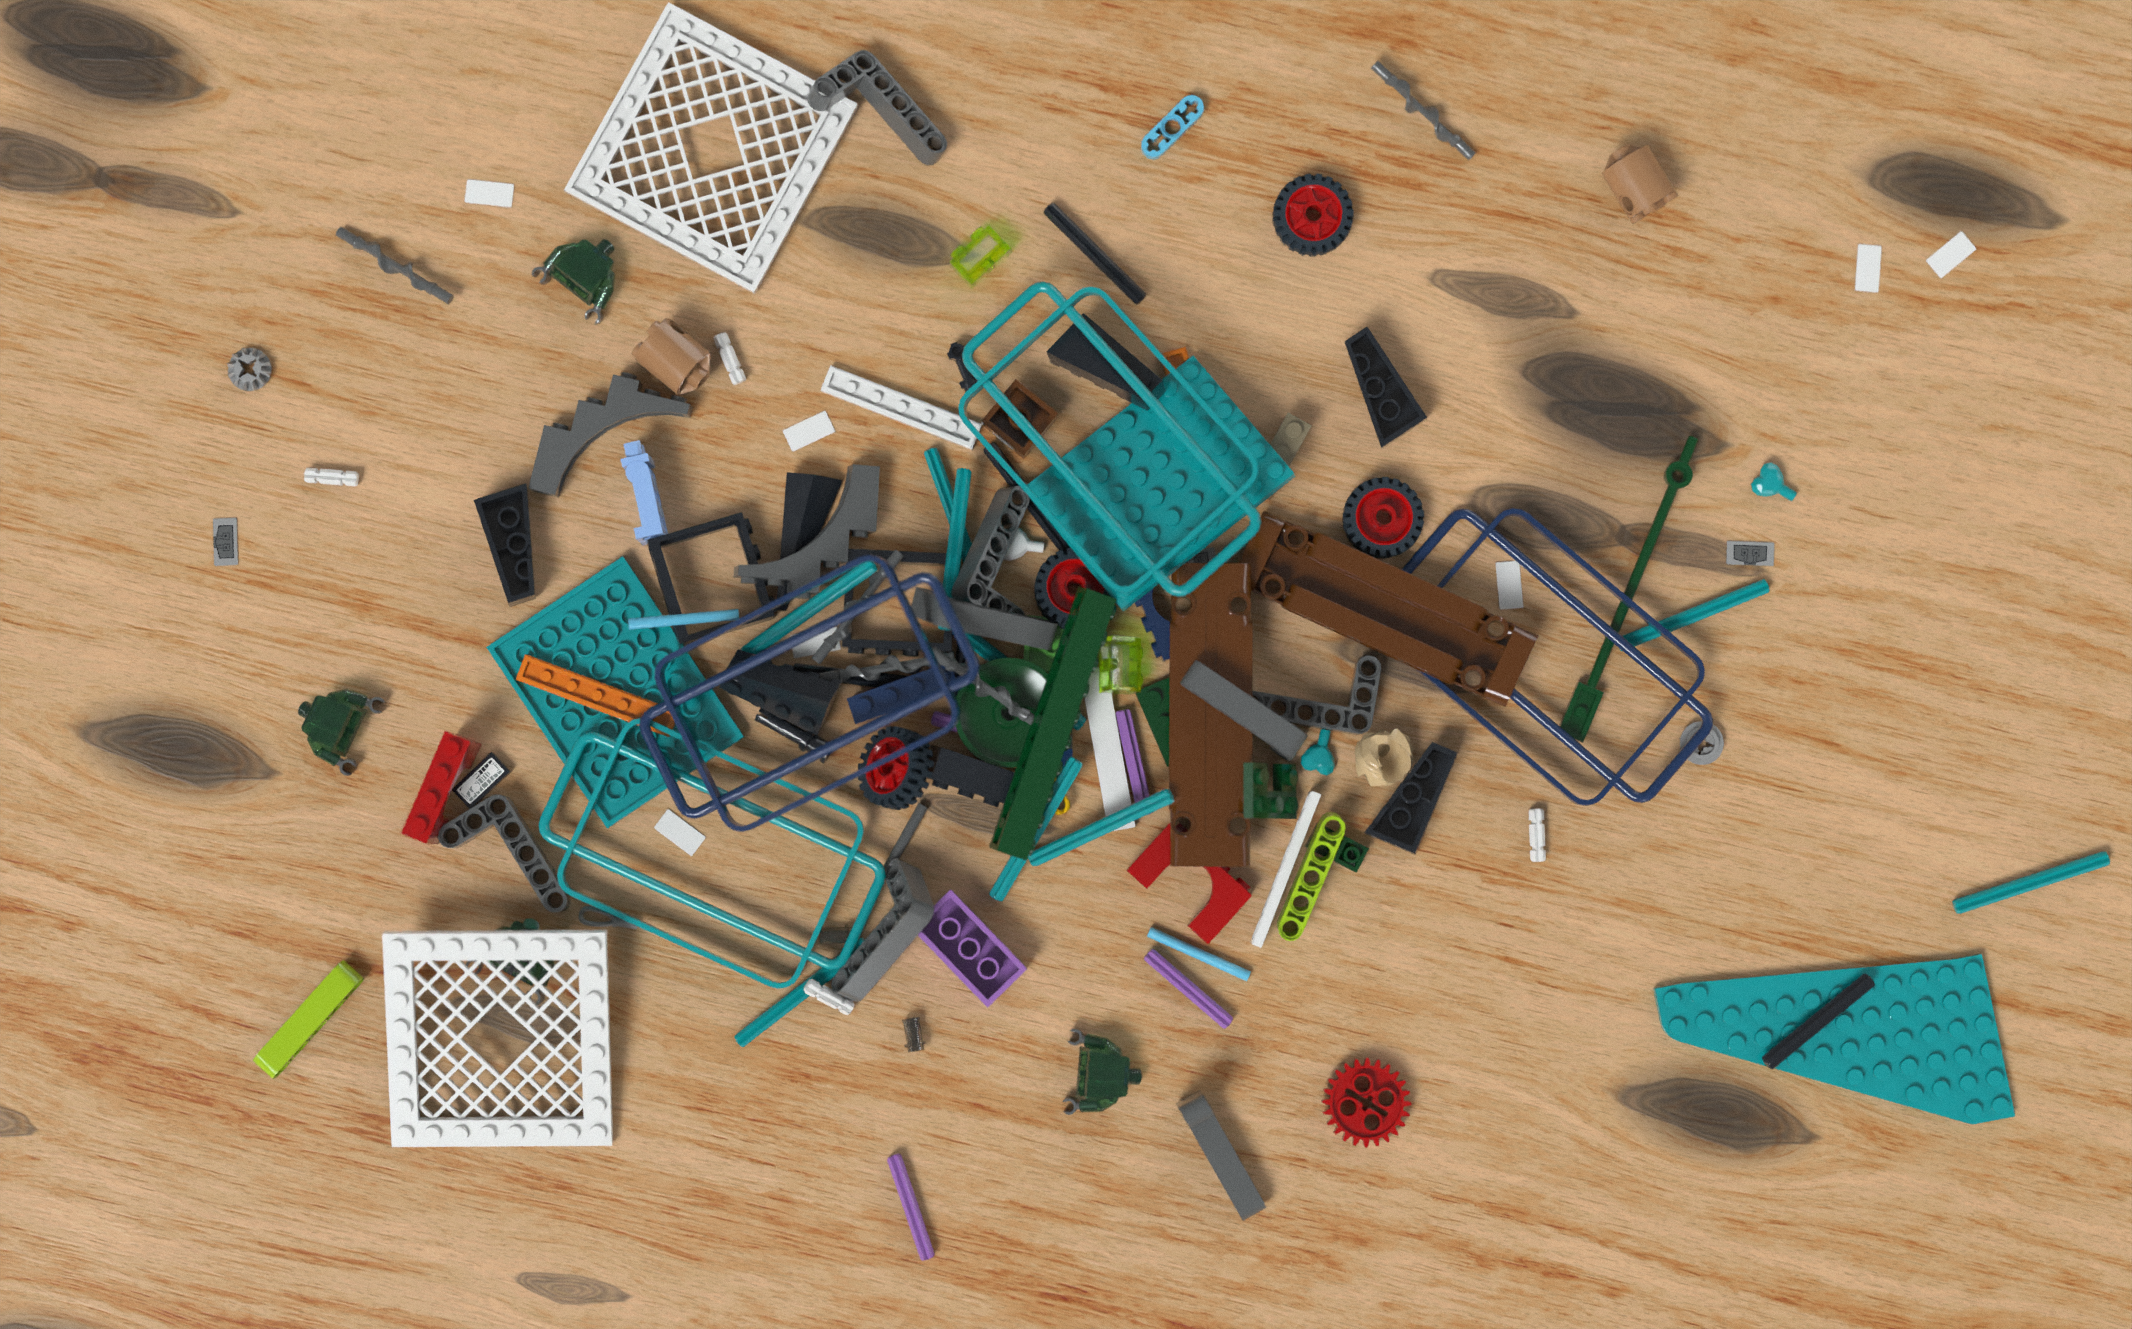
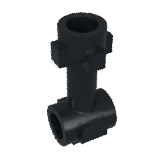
M954 342L951 344L947 355L949 360L956 362L963 379L959 384L961 389H964L966 392L977 380L963 363L962 353L965 346Z

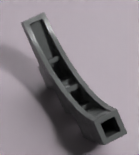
M621 372V376L613 374L605 406L602 405L603 401L587 397L586 401L578 400L571 431H568L569 426L553 422L552 427L544 425L528 488L533 492L559 498L565 479L576 460L591 443L607 431L628 421L648 416L671 415L690 418L693 407L687 403L686 398L671 395V399L660 397V392L645 389L644 393H642L643 384L636 380V375Z
M853 464L847 467L845 486L839 504L827 525L810 543L796 553L781 560L764 564L737 565L734 567L733 578H741V583L757 584V580H768V585L784 586V582H787V593H790L820 578L821 563H823L824 568H839V564L847 563L849 532H852L851 537L868 538V534L876 532L880 466ZM819 586L796 598L811 599V595L819 593Z

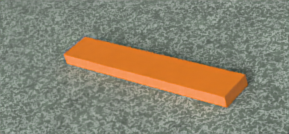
M525 654L516 680L627 722L641 718L646 710L659 704ZM669 711L652 719L670 729H673L675 726ZM651 727L652 731L671 737V735Z

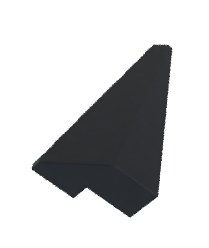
M787 472L780 560L799 551L821 532L837 492L842 485V480L814 474ZM784 582V586H778L777 599L789 594L787 593V582ZM790 601L778 606L777 611H787Z

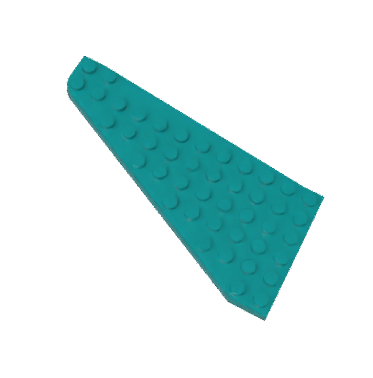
M1982 954L1949 960L1688 982L1653 988L1661 1028L1670 1038L1766 1066L1762 1060L1763 1055L1862 974H1867L1872 978L1875 986L1774 1069L1972 1125L2015 1117Z

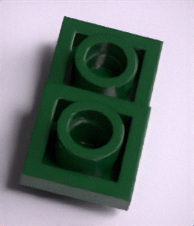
M1316 823V825H1315V827H1314V829H1313V831H1312V833H1311V835H1310V837H1309V839H1308V841H1307V843H1306V845H1305L1306 848H1308V846H1309V843H1310V841H1311V839H1312V836H1313V834H1314V832H1315V829H1316L1318 823ZM1325 826V830H1326V831H1328V832H1335V831H1333V830H1331L1330 828H1328V827ZM1343 836L1333 862L1357 873L1369 848ZM1319 845L1314 852L1324 857L1328 854L1329 848L1326 845Z

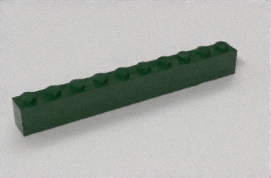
M1078 587L989 845L990 848L1027 861L1028 856L1035 849L1036 841L1034 838L1037 829H1040L1045 819L1043 812L1046 803H1049L1052 799L1054 792L1052 786L1055 777H1058L1061 773L1063 766L1061 760L1064 751H1067L1071 744L1072 737L1070 733L1073 725H1076L1080 718L1081 711L1079 707L1081 701L1088 694L1090 675L1097 668L1099 649L1106 642L1108 623L1114 618L1116 613L1115 603L1117 599L1087 588Z

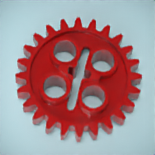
M1365 1057L1363 1065H1360L1356 1058L1353 1061L1354 1067H1350L1346 1062L1343 1063L1345 1071L1342 1073L1335 1069L1334 1071L1338 1078L1336 1080L1328 1078L1327 1080L1332 1084V1087L1323 1088V1091L1329 1094V1098L1322 1099L1321 1102L1329 1105V1108L1322 1112L1324 1115L1332 1116L1326 1123L1328 1125H1337L1333 1131L1334 1134L1344 1132L1342 1136L1343 1141H1347L1350 1136L1353 1137L1352 1145L1354 1146L1358 1144L1359 1140H1362L1365 1148L1368 1147L1369 1140H1372L1375 1146H1379V1138L1381 1137L1387 1143L1390 1142L1388 1133L1391 1132L1398 1136L1399 1134L1395 1127L1397 1125L1405 1127V1123L1400 1119L1402 1116H1410L1404 1110L1405 1106L1411 1105L1410 1101L1404 1100V1097L1410 1094V1091L1401 1089L1406 1081L1404 1079L1396 1080L1400 1073L1397 1070L1391 1074L1389 1073L1390 1064L1387 1063L1383 1068H1380L1379 1059H1376L1373 1065H1370L1368 1057ZM1359 1076H1366L1369 1081L1368 1087L1363 1091L1357 1090L1354 1085L1355 1080ZM1349 1088L1363 1098H1368L1370 1095V1101L1387 1111V1116L1379 1114L1368 1106L1361 1109L1363 1104L1345 1093V1089ZM1384 1090H1388L1392 1094V1100L1387 1105H1381L1378 1101L1379 1094ZM1345 1100H1352L1354 1102L1355 1108L1350 1114H1343L1340 1110L1341 1103ZM1369 1114H1375L1378 1118L1377 1125L1372 1129H1368L1364 1125V1119Z

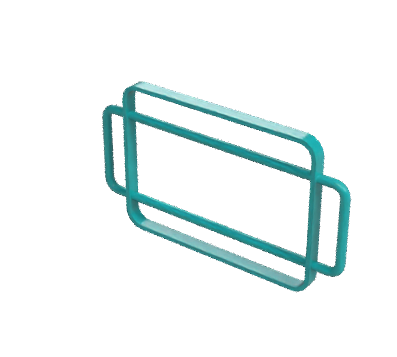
M1036 282L1021 293L964 347L962 353L963 363L967 370L976 378L977 382L960 399L958 410L961 420L1100 577L1115 591L1124 594L1133 593L1154 577L1169 594L1178 597L1186 596L1202 584L1259 531L1261 525L1260 514L1245 497V494L1258 481L1260 474L1259 464L1255 457L1107 293L1100 288H1082L1067 300L1051 283ZM1041 292L1049 295L1059 308L990 371L985 373L974 361V351L1035 295ZM1095 295L1105 300L1252 463L1253 471L1249 480L1241 488L1238 489L1074 308L1081 299L1086 296ZM1065 314L1230 496L1157 563L1152 560L992 381ZM983 388L1147 569V572L1130 586L1115 584L970 422L966 411L968 403ZM1237 503L1250 518L1249 526L1185 584L1180 586L1174 584L1162 569L1229 508Z
M641 718L628 722L621 730L617 740L594 731L586 732L578 737L539 821V831L543 839L566 850L557 873L558 883L564 892L769 987L781 989L794 984L800 977L807 961L830 970L840 969L846 964L856 947L886 878L885 868L880 861L858 851L863 839L864 827L857 814L820 796L813 799L854 820L858 833L852 847L784 816H779L769 821L847 857L811 939L805 948L579 845L580 837L619 754L658 772L659 770L652 756L624 744L628 733L633 727L640 724ZM653 720L651 721V727L683 741L679 732ZM694 739L697 747L759 776L767 773ZM591 742L597 743L612 750L575 833L572 839L568 840L551 831L550 821L584 747ZM669 765L676 780L709 794L702 779ZM783 779L774 781V783L803 796L811 794V792ZM717 786L721 795L729 792ZM744 798L730 803L759 818L773 813V811ZM575 854L801 957L795 974L785 982L773 981L574 890L568 885L565 878L566 868L572 855ZM854 860L871 868L875 873V878L840 955L835 959H830L812 951Z

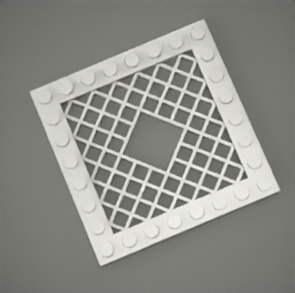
M668 2L564 191L755 294L856 112L858 104L845 97L825 111L814 110L808 104L807 97L815 80ZM680 41L685 43L684 45L678 46ZM690 48L694 61L679 66L676 52ZM694 49L709 57L697 60ZM672 56L675 67L664 70ZM714 61L717 74L703 78L699 65ZM718 61L733 70L721 73ZM696 67L699 80L684 83L681 70ZM677 72L681 85L666 89L663 76ZM738 74L741 87L726 91L723 78ZM742 74L756 81V83L745 86ZM719 79L723 92L708 96L704 83ZM658 80H660L662 90L651 93ZM701 84L704 98L690 102L686 89ZM761 86L765 100L750 104L747 90ZM765 87L775 91L780 95L768 98ZM682 90L686 103L671 107L668 94ZM743 92L746 105L732 109L728 96ZM664 95L667 109L653 112L649 99ZM724 97L728 110L713 114L710 101ZM785 99L788 113L774 116L770 103ZM789 100L804 108L792 111ZM646 103L649 114L638 117ZM706 103L710 116L695 120L692 106ZM767 105L770 118L756 122L752 108ZM688 108L691 121L677 125L673 112ZM748 110L752 123L737 127L734 114ZM809 112L812 125L797 129L794 116ZM813 112L820 116L817 123L815 122ZM669 113L673 127L658 130L655 117ZM730 115L744 165L693 180L679 130ZM790 117L794 130L779 135L775 121ZM651 119L655 132L640 136L637 122ZM772 123L776 136L761 140L757 127ZM633 127L636 137L625 140ZM754 128L757 141L742 145L739 132ZM812 130L803 147L799 134ZM675 131L678 145L664 149L660 135ZM796 135L799 149L785 153L781 139ZM656 137L660 150L645 154L642 141ZM777 141L781 154L766 158L763 145ZM638 142L641 156L627 159L623 146ZM759 146L762 160L748 163L744 150ZM680 149L684 163L669 167L666 153ZM620 150L623 161L612 164ZM799 154L790 170L786 157ZM662 155L665 168L651 172L647 159ZM783 159L786 172L772 176L768 163ZM643 160L647 174L632 177L629 164ZM764 164L768 178L753 182L750 168ZM625 166L628 179L614 183L611 169ZM685 168L689 181L674 185L671 172ZM746 169L750 183L735 187L731 174ZM667 173L670 187L656 190L652 177ZM606 174L608 175L610 184L603 181ZM727 175L731 188L716 192L713 179ZM786 177L777 194L773 181ZM649 179L652 192L638 196L634 182ZM709 180L713 194L698 198L694 184ZM770 182L773 196L759 200L755 186ZM630 184L633 196L617 187ZM691 186L694 199L680 203L676 190ZM751 188L755 201L740 205L737 192ZM672 191L676 205L661 208L658 195ZM733 193L736 207L722 210L718 197ZM654 196L657 209L640 200ZM715 199L718 212L704 216L700 202ZM773 201L764 217L760 204ZM696 204L700 217L685 221L682 208ZM757 206L760 219L746 223L742 210ZM678 209L681 222L665 213ZM738 211L742 225L727 229L724 215ZM720 217L723 230L709 234L705 221ZM701 222L705 235L692 229L689 225ZM760 224L751 241L747 228ZM743 229L747 243L733 247L729 233ZM725 235L728 247L712 238ZM747 248L744 255L735 252Z
M607 930L383 932L392 1147L612 1146L613 1115ZM461 960L477 961L469 968ZM489 960H504V961H503L502 964L497 968V967L494 966ZM517 960L532 961L524 968ZM545 960L560 961L552 968ZM573 960H578L579 966ZM414 961H421V962L414 968ZM434 961L448 962L441 968ZM537 961L549 971L540 981L528 971ZM565 961L576 970L567 981L556 971ZM426 962L437 971L429 982L417 972ZM453 962L465 971L457 981L445 972ZM481 962L493 971L485 981L473 972ZM509 962L521 971L512 981L501 972ZM468 975L480 985L471 995L459 985ZM496 975L507 984L499 994L487 985ZM523 975L535 984L527 994L515 985ZM551 975L563 984L554 994L543 985ZM440 976L452 985L443 995L432 986ZM578 976L579 992L571 985ZM414 977L424 985L416 995ZM510 988L522 998L513 1008L501 998ZM538 988L549 997L541 1007L529 998ZM566 988L577 997L569 1007L565 1006L557 998ZM427 989L438 998L430 1008L419 999ZM454 989L466 998L458 1008L446 999ZM482 989L494 998L485 1008L474 999ZM441 1002L453 1012L445 1021L441 1020L433 1012ZM469 1002L480 1011L472 1021L461 1012ZM496 1002L501 1004L537 1038L502 1074L462 1039ZM524 1002L536 1011L527 1021L516 1012ZM552 1002L564 1011L555 1021L544 1012ZM579 1002L580 1019L571 1011ZM415 1003L425 1012L417 1021ZM428 1015L440 1025L431 1035L420 1026V1023ZM456 1015L467 1025L459 1034L447 1025ZM539 1015L550 1024L542 1034L530 1025ZM566 1015L578 1024L569 1034L558 1025ZM553 1028L564 1037L556 1047L544 1038ZM442 1029L454 1038L446 1048L434 1039ZM580 1029L581 1045L572 1038ZM417 1031L426 1038L418 1048ZM540 1041L551 1051L542 1061L531 1051ZM429 1042L441 1052L433 1061H430L421 1052ZM457 1042L468 1051L460 1061L448 1052ZM567 1042L571 1043L579 1051L570 1061L559 1052ZM471 1055L482 1064L474 1074L463 1065ZM526 1055L538 1064L529 1074L518 1065ZM554 1055L565 1064L557 1074L546 1065ZM443 1056H446L455 1065L447 1074L435 1065ZM580 1056L582 1057V1072L573 1064ZM418 1057L427 1065L419 1075ZM458 1068L469 1078L461 1088L449 1078ZM513 1068L524 1077L516 1087L504 1078ZM541 1068L552 1077L544 1087L532 1078ZM568 1068L579 1077L571 1087L560 1078ZM430 1069L442 1078L433 1088L422 1079ZM485 1069L489 1070L497 1078L489 1087H486L477 1078ZM555 1081L566 1090L558 1100L546 1091ZM444 1082L456 1091L448 1101L436 1092ZM472 1082L484 1091L475 1101L464 1092ZM499 1082H502L511 1091L503 1100L491 1091ZM527 1082L539 1091L530 1101L519 1091ZM581 1082L583 1098L574 1091ZM419 1084L428 1091L420 1101ZM569 1094L580 1103L572 1113L560 1104ZM431 1095L443 1105L435 1114L423 1105ZM459 1095L470 1104L462 1114L451 1105ZM486 1095L498 1104L489 1114L478 1105ZM514 1095L525 1104L517 1114L506 1105ZM541 1095L545 1096L553 1104L545 1113H542L533 1104ZM447 1108L455 1117L438 1116ZM474 1108L483 1117L465 1116ZM502 1108L511 1117L493 1116ZM530 1108L537 1116L521 1115ZM555 1108H558L565 1116L548 1115ZM583 1109V1116H576ZM420 1110L428 1117H420Z

